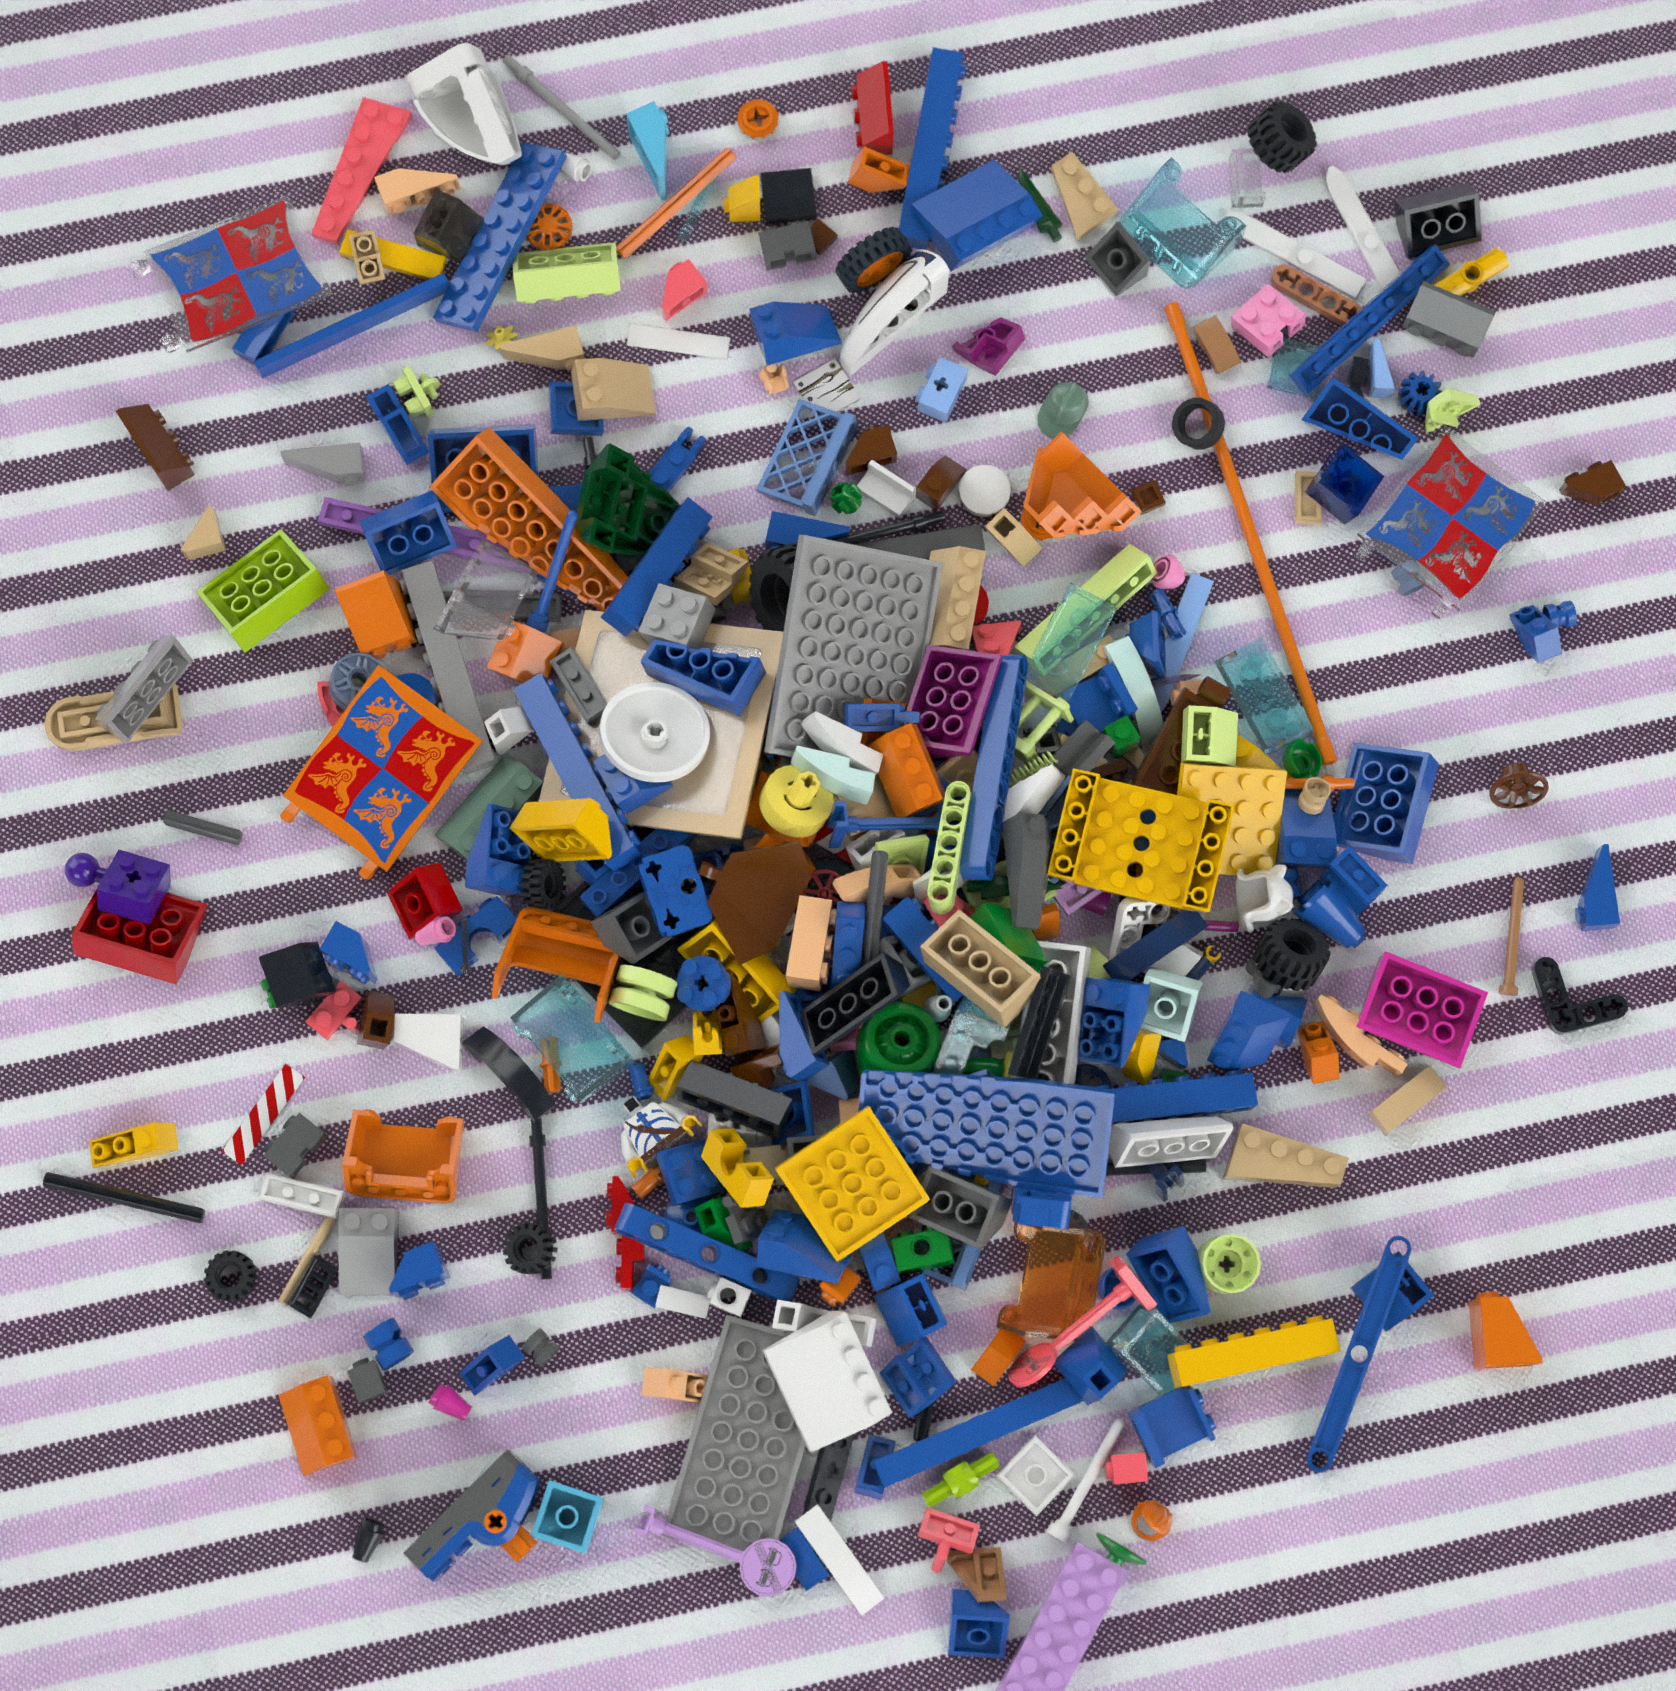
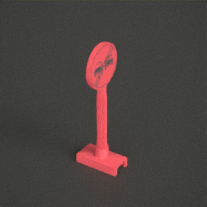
M1118 1255L1109 1261L1121 1281L1113 1288L1114 1291L1063 1331L1052 1343H1039L1024 1351L1014 1361L1008 1373L1009 1381L1014 1386L1025 1387L1041 1379L1056 1362L1058 1350L1068 1345L1119 1302H1124L1131 1295L1148 1311L1157 1305Z

